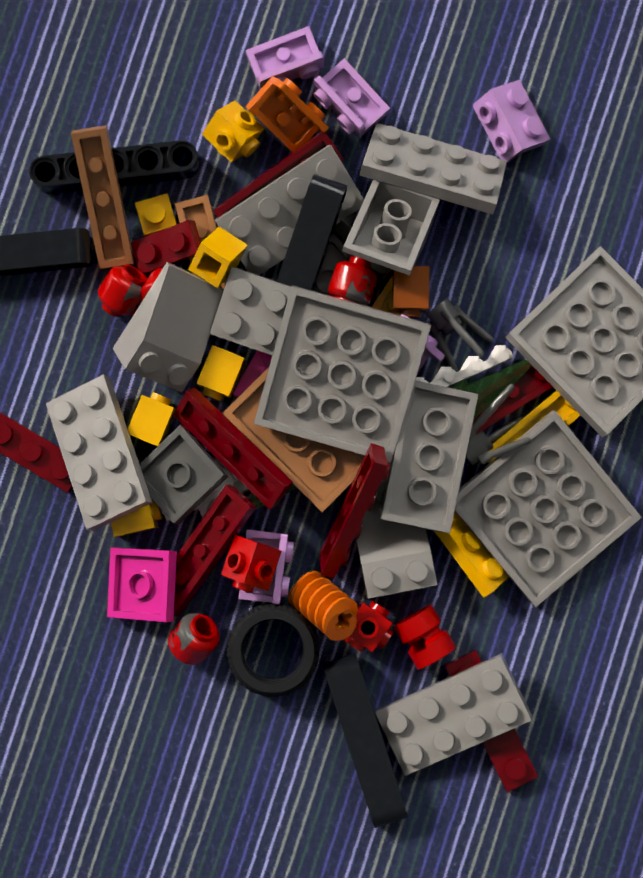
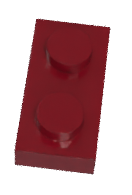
M186 220L131 242L138 269L147 276L156 269L163 268L167 262L176 265L194 258L201 240L195 221Z

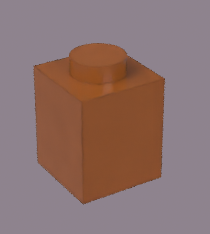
M414 266L410 276L393 270L392 313H400V316L403 314L410 319L421 318V313H427L429 309L430 266Z

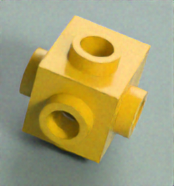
M234 100L215 112L201 135L222 156L233 162L243 155L247 158L254 153L260 145L257 139L265 128L255 119L251 112L245 110Z

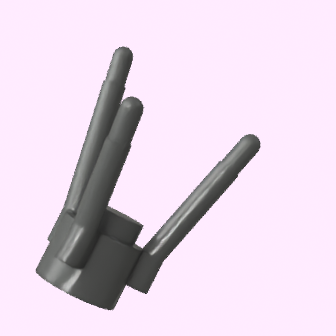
M449 299L442 301L427 314V317L432 322L430 331L435 336L441 352L445 355L444 358L448 367H451L456 372L459 370L444 340L442 331L449 335L456 330L464 341L481 357L484 355V351L461 324L465 323L488 343L494 342V338L468 317L458 305L454 306ZM464 382L457 383L458 387H464Z
M509 384L472 424L466 458L472 466L478 462L484 465L495 457L531 442L529 437H525L490 451L494 448L492 442L522 419L521 417L508 422L489 436H486L483 431L476 434L479 428L515 389L513 384Z

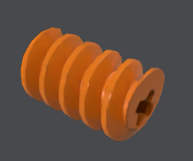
M318 571L307 572L291 588L288 594V602L330 640L340 641L352 635L357 624V603L328 578H325Z

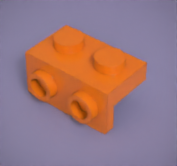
M272 76L245 107L293 152L309 141L318 130L325 133L329 127L322 121L325 114L310 101L306 105L299 98L302 91L291 80L286 78L283 82Z

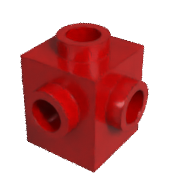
M234 535L221 575L233 579L232 586L237 589L253 593L254 587L268 591L282 550Z
M373 600L370 605L362 601L357 607L356 628L345 641L360 652H363L365 648L373 652L376 646L382 649L393 634V631L389 629L392 622L386 618L390 612ZM365 621H371L375 625V629L371 634H365L361 630V626Z

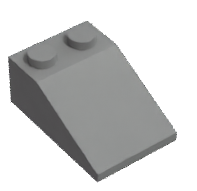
M373 179L342 251L410 276L432 227L440 199Z
M167 262L113 347L124 369L182 392L201 363L224 289L222 287L217 289L201 277Z
M375 501L373 509L370 512L366 511L361 534L356 539L367 598L436 586L437 580L426 529L379 519L382 505Z

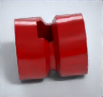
M432 604L415 611L393 626L401 642L409 644L410 648L407 653L418 670L440 660L456 648L447 630H440L441 619Z

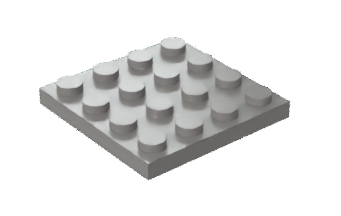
M600 246L505 338L603 438L643 399V289Z
M292 285L254 424L362 455H366L370 444L373 443L384 447L387 462L391 463L431 324Z
M553 410L516 440L529 437L531 439L529 444L496 457L460 487L455 507L457 514L535 607L642 518L557 412Z

